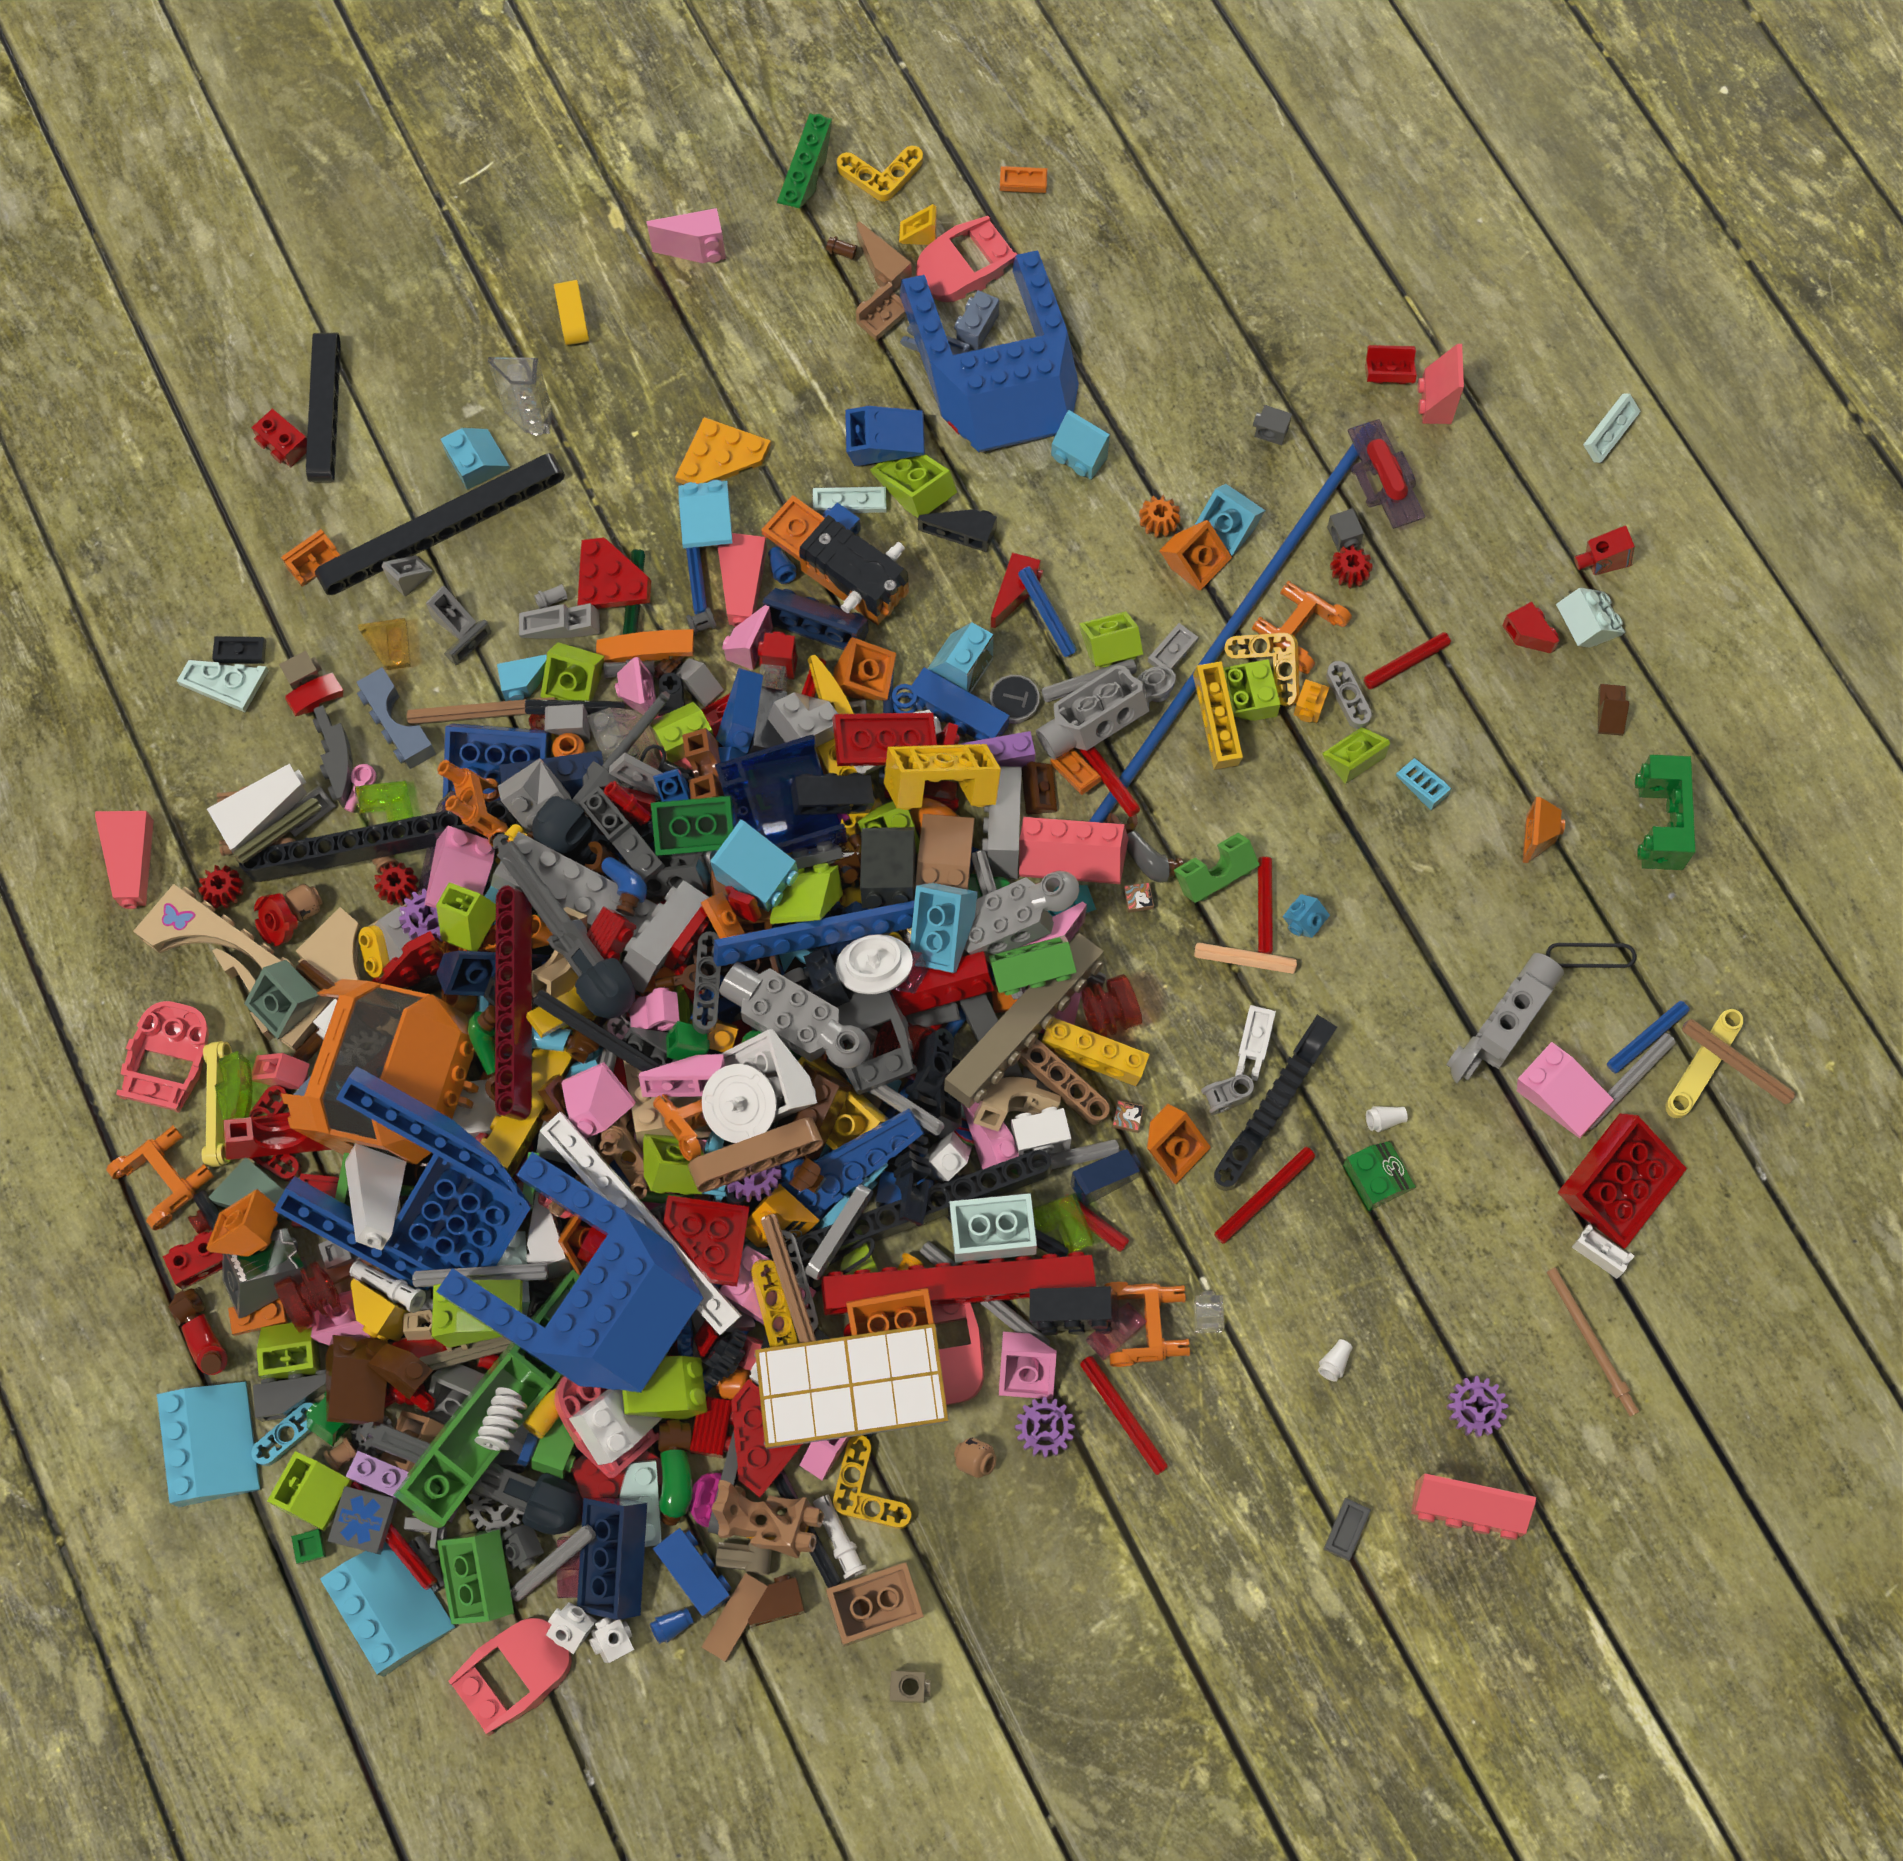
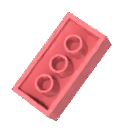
M1023 817L1019 838L1020 877L1044 878L1051 872L1066 871L1074 875L1077 881L1121 884L1128 844L1125 825Z
M1423 1474L1416 1481L1411 1514L1418 1515V1520L1433 1523L1435 1519L1446 1521L1445 1525L1449 1527L1462 1528V1525L1473 1527V1531L1476 1533L1489 1534L1490 1531L1501 1533V1538L1517 1540V1537H1522L1527 1532L1536 1497Z

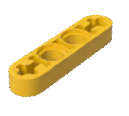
M759 1259L752 1266L751 1276L770 1348L798 1344L790 1310L775 1263L771 1260ZM764 1267L769 1268V1272L766 1273V1277L761 1276V1272L764 1271ZM774 1290L777 1293V1301L774 1305L770 1306L766 1301V1297L770 1291ZM781 1316L784 1320V1326L782 1330L776 1332L773 1328V1322L777 1317Z

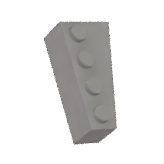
M1000 766L1001 772L996 805H986L984 807V812H989V818L984 817L983 833H988V838H983L982 851H985L993 877L1017 880L1021 767Z
M684 880L678 888L673 886L665 897L666 903L664 905L661 903L657 905L651 915L654 918L651 922L646 920L638 931L640 936L637 939L632 937L624 949L628 953L622 963V967L629 975L634 988L642 994L648 987L652 976H656L661 969L676 939L702 906L700 902L709 898Z

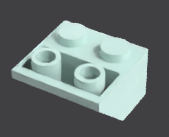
M1578 588L1556 604L1577 646L1590 648L1622 636L1625 633L1621 626L1623 622L1620 616L1613 611L1610 605L1612 603L1611 599L1603 591Z

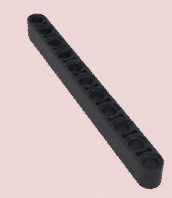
M544 454L320 565L315 570V575L327 595L340 593L382 572L383 562L414 556L557 485L564 479L565 473L553 454Z
M501 800L485 803L487 812L506 823L509 828L516 824V818ZM446 810L269 846L247 862L239 863V866L252 881L262 882L435 847L437 839L447 826H452L480 837L485 836L463 824L461 817Z
M1034 1150L930 1188L924 1223L950 1214V1201L997 1197L1044 1180L1051 1173L1050 1155L1044 1150ZM1037 1160H1041L1047 1165L1039 1170L1035 1169L1032 1164ZM1016 1169L1021 1172V1176L1012 1179L1008 1177L1007 1173L1010 1170ZM990 1178L995 1180L996 1184L992 1188H986L982 1185V1182ZM961 1188H968L971 1193L967 1197H960L957 1195V1191ZM936 1197H942L946 1200L945 1204L940 1207L932 1205L931 1202ZM901 1199L862 1213L835 1256L842 1254L868 1237L878 1241L916 1227V1224L913 1222L899 1219ZM885 1216L895 1218L891 1225H883L881 1220ZM832 1225L795 1238L803 1267H807L815 1254L806 1253L804 1251L805 1247L812 1243L820 1246ZM860 1225H867L870 1228L864 1235H859L855 1232ZM868 1241V1242L864 1243L863 1245H861L860 1247H862V1246H864V1245H867V1244H870L871 1242ZM791 1261L794 1271L798 1270L796 1262Z

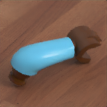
M532 1026V1048L562 1052L566 1050L572 1058L583 1064L588 1055L598 1050L600 1045L577 1030L572 1035L573 1030L568 1028L564 1030L559 1028L541 1038Z

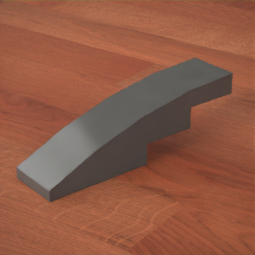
M985 993L959 1000L977 1043L998 1022ZM1018 1063L1010 1066L1004 1072L1002 1078L1023 1077Z

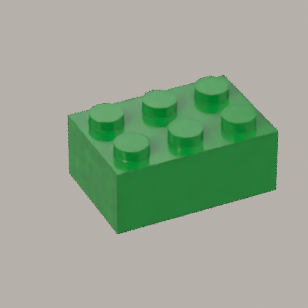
M731 795L651 803L656 856L719 850L734 829Z

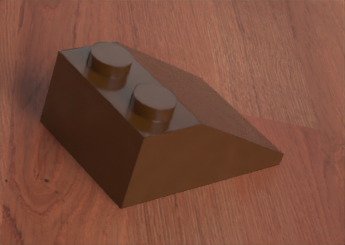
M339 1335L332 1336L326 1353L327 1421L363 1425L374 1422L373 1425L375 1426L383 1424L387 1381L367 1364L385 1343L388 1344L387 1340Z

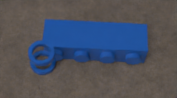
M925 667L912 685H898L892 692L893 710L895 713H913L917 709L930 710L940 722L945 721L958 725V733H966L972 736L975 741L1003 736L1009 726L1010 715ZM903 689H906V690H909V691L912 692V694H911V693H908V692H902V693H899V694L897 695V693H898L900 690H903ZM901 698L911 699L909 703H900L898 700ZM913 706V708H912L911 710L906 711V712L901 711V710H899V709L897 708V707H899V708H901V709H908V708H911V707Z

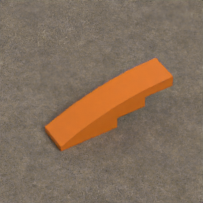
M694 630L647 631L598 639L596 653L605 656L604 662L607 663L626 662V659L632 660L636 657L641 661L669 660L670 656H693Z

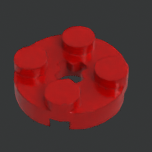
M277 893L258 898L254 911H258L259 918L255 919V925L260 936L266 943H274V946L288 943L293 936V930L298 927V921L296 916L291 914L283 894Z

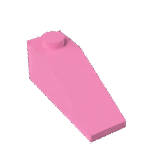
M724 1054L695 1055L639 1073L642 1097H658L659 1095L662 1097V1094H666L668 1097L702 1096L709 1078L716 1071L725 1067Z
M975 1102L970 1108L962 1104L982 1169L1019 1156L1013 1135L1004 1122L999 1131L974 1124V1115L979 1103Z

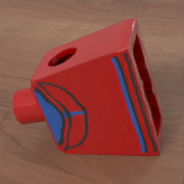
M1622 526L1587 541L1586 552L1574 556L1577 569L1581 570L1591 567L1594 575H1600L1632 566L1635 546L1627 526Z

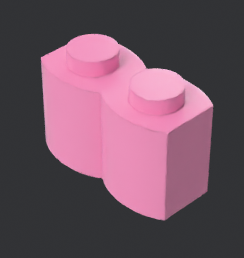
M656 988L648 996L637 998L636 1002L629 1009L631 1027L660 1032L672 1029L675 1023L679 1021L677 993L669 991L668 988Z

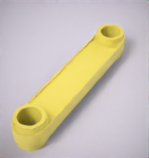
M1735 1009L1724 1011L1718 1017L1710 1032L1730 1046L1742 1028V1014ZM1725 1018L1732 1019L1735 1026L1728 1025ZM1702 1045L1665 1104L1666 1112L1672 1118H1682L1689 1113L1722 1060ZM1673 1101L1680 1102L1684 1110L1675 1108Z
M223 1041L211 1042L203 1048V1057L207 1064L206 1146L202 1149V1161L206 1167L224 1166L231 1160H226L223 1120H227L228 1062L232 1059V1049L228 1042Z

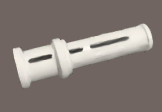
M360 1260L354 1262L350 1268V1276L385 1293L391 1302L406 1306L407 1310L411 1313L419 1311L425 1302V1291L421 1289L415 1290L402 1279L394 1280Z
M825 1495L816 1499L813 1504L816 1508L821 1509L824 1514L823 1525L835 1548L833 1555L835 1559H839L845 1572L843 1575L844 1579L849 1580L864 1573L867 1567L862 1565L856 1552V1544L853 1541L850 1542L830 1496Z

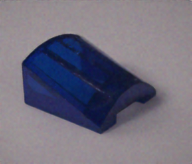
M814 735L805 736L715 764L724 796L731 795L734 828L740 820H743L785 853H791L794 849L798 848L813 849L817 847L818 843L831 841L835 844L847 842L845 825L843 823L840 824L837 814L794 815L791 785L795 777L801 774L824 775L817 755Z

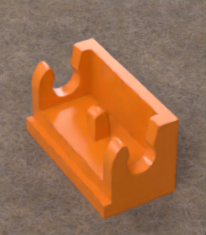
M320 529L281 558L288 571L303 587L316 578L315 570L320 565L340 556V554L337 552L335 545L323 530Z

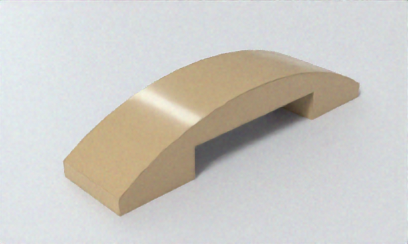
M217 948L214 949L212 952L230 979L240 975L250 992L256 980L249 971L228 953ZM250 1012L264 1036L269 1041L273 1039L274 1035Z

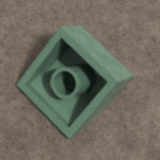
M283 960L263 967L244 1004L277 1039H280L311 1012L320 995L287 960Z

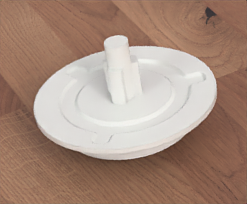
M881 934L868 935L854 940L841 951L836 962V970L841 983L848 989L862 994H879L894 989L905 981L913 966V958L908 946L895 937Z
M732 1064L716 1071L707 1081L702 1094V1110L707 1124L716 1135L726 1141L737 1143L768 1131L775 1119L777 1099L772 1084L761 1071L745 1064Z

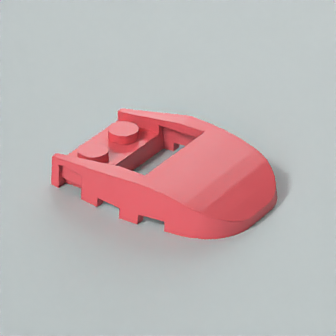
M985 216L956 225L930 243L918 258L916 276L925 275L934 299L941 302H954L965 298L966 294L972 291H982L990 281L1000 278L1004 275V269L1011 263L1014 265L1015 255L1018 254L1012 251L990 222V217ZM960 235H963V237L969 235L990 265L974 273L951 240Z
M163 1001L150 1006L143 1013L137 1024L138 1029L133 1039H129L126 1046L128 1050L126 1060L122 1064L121 1075L124 1076L122 1090L117 1089L116 1095L125 1100L129 1099L174 1110L179 1113L200 1078L204 1062L203 1048L208 1044L209 1030L204 1016L196 1008L176 1002ZM145 1051L193 1062L184 1084L137 1073Z
M971 1303L931 1306L935 1325L967 1320L971 1344L939 1349L946 1405L968 1401L978 1394L984 1381V1346Z
M563 1376L555 1391V1407L558 1415L578 1450L608 1478H615L659 1439L658 1432H654L652 1428L631 1449L614 1462L598 1465L569 1418L608 1389L578 1386Z
M528 1618L517 1622L480 1646L448 1681L487 1735L494 1734L493 1730L505 1723L510 1724L531 1709L537 1708L544 1702L546 1696L553 1689H556L567 1677L572 1663L571 1652L557 1645L551 1638L546 1636L551 1627L548 1621L541 1618ZM497 1647L530 1691L509 1710L505 1708L475 1666Z

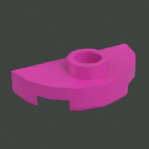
M709 1472L704 1474L695 1482L692 1488L691 1514L695 1521L703 1527H709L712 1514L711 1509L716 1499L718 1483L721 1480L722 1473Z

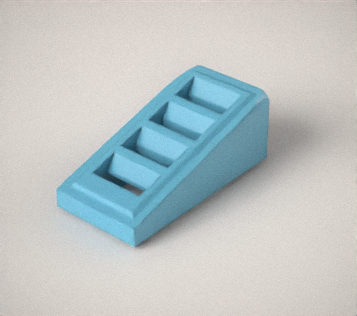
M1415 758L1396 773V776L1430 810L1449 796L1452 790L1442 779ZM1415 768L1417 772L1408 777L1406 774ZM1422 775L1424 778L1419 783H1416L1414 780ZM1427 782L1431 784L1426 789L1422 788V786ZM1435 788L1437 792L1432 796L1430 792Z

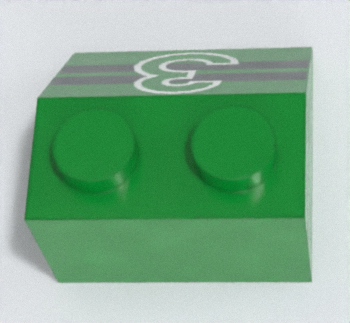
M1390 1141L1371 1145L1348 1156L1343 1164L1368 1211L1416 1188Z

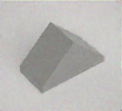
M416 555L383 562L382 564L388 582L405 597L433 571Z
M442 586L426 602L432 619L457 639H460L476 623L445 586Z
M689 658L673 672L680 677L682 686L705 707L713 703L724 692V689L706 665Z
M583 704L547 706L545 708L546 732L556 735L574 733L583 742H590L591 719Z

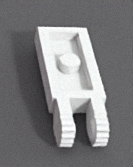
M1250 1005L1238 1053L1240 1058L1235 1076L1244 1073L1245 1059L1248 1058L1256 1060L1252 1069L1251 1079L1258 1080L1276 1011Z

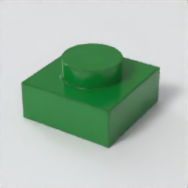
M320 1529L291 1536L296 1564L300 1565L326 1558Z

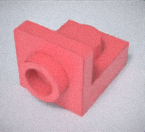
M747 1336L744 1342L745 1345L742 1347L746 1353L741 1359L739 1366L743 1369L751 1370L756 1363L755 1350L761 1349L763 1340Z

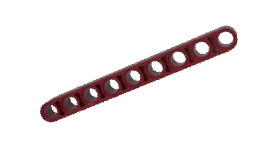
M505 885L500 888L496 895L495 1108L501 1116L523 1121L530 1115L532 1109V1025L526 1018L527 1013L532 1011V905L522 890Z

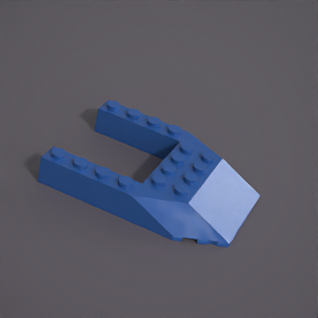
M1038 250L1015 255L1012 271L1036 337L953 355L925 275L906 278L901 281L900 298L941 417L946 422L950 421L958 429V433L964 439L969 440L971 446L978 452L1054 436L1057 434L1068 410L1074 413L1079 382L1066 325Z
M356 1066L347 1078L336 1100L433 1153L432 1158L397 1216L391 1237L382 1250L356 1242L351 1207L295 1176L285 1188L274 1211L392 1276L406 1281L412 1287H414L412 1277L415 1271L497 1266L532 1205L498 1158L454 1120ZM433 1286L414 1288L429 1291V1289H433Z
M532 1152L517 1173L518 1178L607 1236L545 1328L453 1268L436 1292L578 1386L642 1393L704 1298L671 1243L623 1209Z

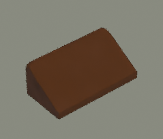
M1030 761L1021 769L1026 814L1057 812L1052 764Z

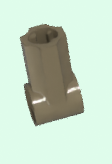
M719 1542L716 1553V1567L745 1570L746 1573L770 1575L773 1550L760 1549L751 1545V1543L742 1545Z

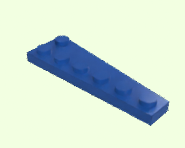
M909 1108L814 1161L821 1168L820 1174L827 1178L817 1194L809 1189L800 1192L790 1185L789 1181L784 1179L778 1181V1184L780 1183L818 1218L834 1202L837 1203L849 1190L857 1187L873 1171L881 1168L890 1158L895 1157L923 1134V1129Z

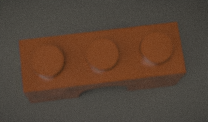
M707 728L682 735L685 757L690 762L695 777L689 780L691 799L725 796L717 740Z

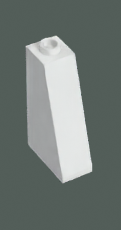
M288 764L209 807L207 810L229 849L234 853L235 850L279 821L307 794L302 786L307 782L300 770L294 772L291 765Z
M355 1143L345 1161L355 1240L358 1243L382 1250L393 1232L406 1161Z

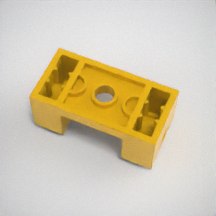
M987 744L888 747L884 785L896 808L910 810L912 808H922L925 780L939 782L941 780L953 779L958 781L971 806L985 807L986 805H996L1001 768Z

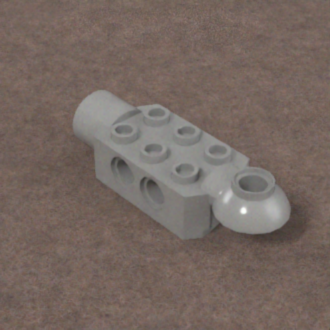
M1115 665L1054 703L1055 718L1036 729L1037 738L1046 753L1053 760L1073 748L1087 751L1149 712V702H1162L1166 700L1175 685L1176 675L1168 667L1157 666L1145 670L1138 678H1135L1126 666Z
M1055 871L1047 874L1037 884H1034L1025 877L978 898L975 919L961 957L984 951L986 959L989 961L988 955L1018 948L1051 934L1054 922L1048 910L1062 911L1074 903L1079 893V882L1076 877L1066 871Z
M1534 953L1490 1017L1485 1021L1476 1037H1472L1465 1048L1459 1045L1446 1065L1450 1067L1451 1076L1456 1084L1459 1083L1462 1077L1469 1080L1482 1059L1497 1069L1501 1067L1563 977L1564 970L1556 961L1541 953Z
M736 962L720 986L719 994L741 1007L743 1022L762 1033L773 1029L788 1049L810 1062L820 1058L825 1054L826 1050L829 1060L836 1066L854 1068L860 1065L868 1056L870 1042L867 1035L858 1027L841 1025L839 1023L838 1008L772 969L758 974L742 963ZM845 1040H850L855 1046L850 1050H845L840 1044Z

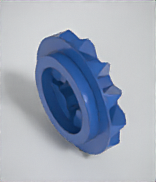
M691 1319L677 1338L679 1356H693L694 1341Z

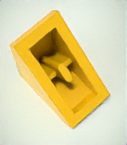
M932 204L900 222V243L929 245L936 240V205Z

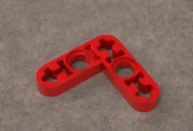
M278 1085L268 1087L246 1118L256 1117L263 1113L267 1115L283 1113L288 1104H284L283 1099L280 1102L275 1101L273 1103L271 1096L273 1094L277 1096L280 1094L282 1098L281 1093L288 1094L287 1091ZM265 1104H266L269 1108H270V1106H271V1108H272L273 1111H274L272 1114L270 1113L269 1110H267L266 1108H264V1105H265ZM282 1154V1157L281 1155H274L268 1162L261 1161L260 1157L248 1158L287 1182L291 1181L294 1176L298 1178L302 1171L301 1164L290 1154ZM279 1160L288 1166L292 1163L293 1172L287 1171L285 1173V1170L277 1164Z

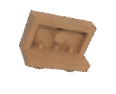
M890 282L884 287H879L869 300L860 303L856 309V323L876 341L906 316L901 298L894 293L893 285Z

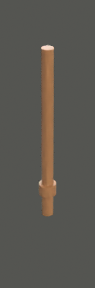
M1557 1268L1550 1269L1546 1273L1612 1385L1611 1391L1615 1398L1620 1399L1629 1417L1639 1413L1629 1394V1387L1625 1381H1621Z

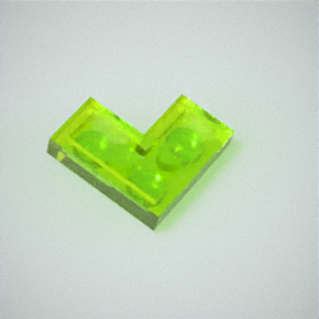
M406 781L355 786L359 814L385 810L387 822L414 817Z
M1075 1193L1032 1208L1035 1229L1043 1233L1059 1229L1065 1247L1069 1249L1068 1253L1094 1244V1239Z

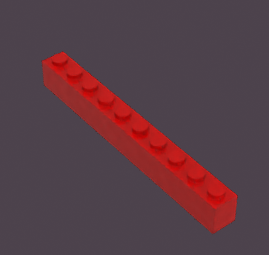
M981 951L961 957L955 973L928 967L911 971L905 981L890 991L895 996L898 1006L905 1016L994 991V986L985 953ZM742 1019L732 1022L738 1028L734 1041L735 1046L741 1044L743 1037L752 1031L751 1026L743 1022Z
M1073 1252L1068 1254V1257L1047 1254L1042 1256V1259L1031 1260L1030 1256H1022L1016 1258L1015 1261L1005 1262L1003 1258H996L984 1264H978V1261L972 1260L965 1261L959 1266H951V1263H939L935 1265V1268L913 1265L908 1267V1270L887 1267L883 1268L881 1272L873 1273L869 1269L857 1270L854 1274L844 1275L840 1271L830 1272L827 1276L823 1277L821 1283L824 1315L848 1313L846 1302L924 1288H928L931 1306L1025 1299L1030 1298V1289L1096 1287L1092 1255H1084V1252Z

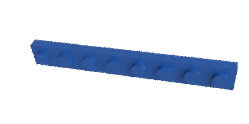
M914 901L714 940L713 960L718 967L859 939L868 935L912 928Z

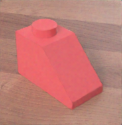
M285 1053L257 1055L249 1080L270 1086L278 1085L288 1090L299 1089L308 1079L307 1071L310 1064Z

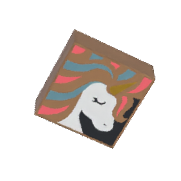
M1149 882L1124 886L1128 913L1154 908Z
M1118 1100L1112 1128L1138 1133L1144 1106Z

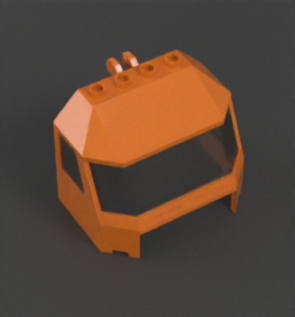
M341 979L335 983V986L317 992L320 996L336 997L338 1000L305 1095L281 1093L283 1103L288 1104L291 1116L288 1117L290 1128L342 1155L350 1153L356 1143L406 1161V1163L418 1164L431 1152L336 1100L349 1075L358 1066L453 1119L457 1105L468 1109L473 1108L474 1102L460 1096L462 1089L469 1093H477L479 1086L465 1080L475 1052L467 1030L468 1017L434 995L372 981Z

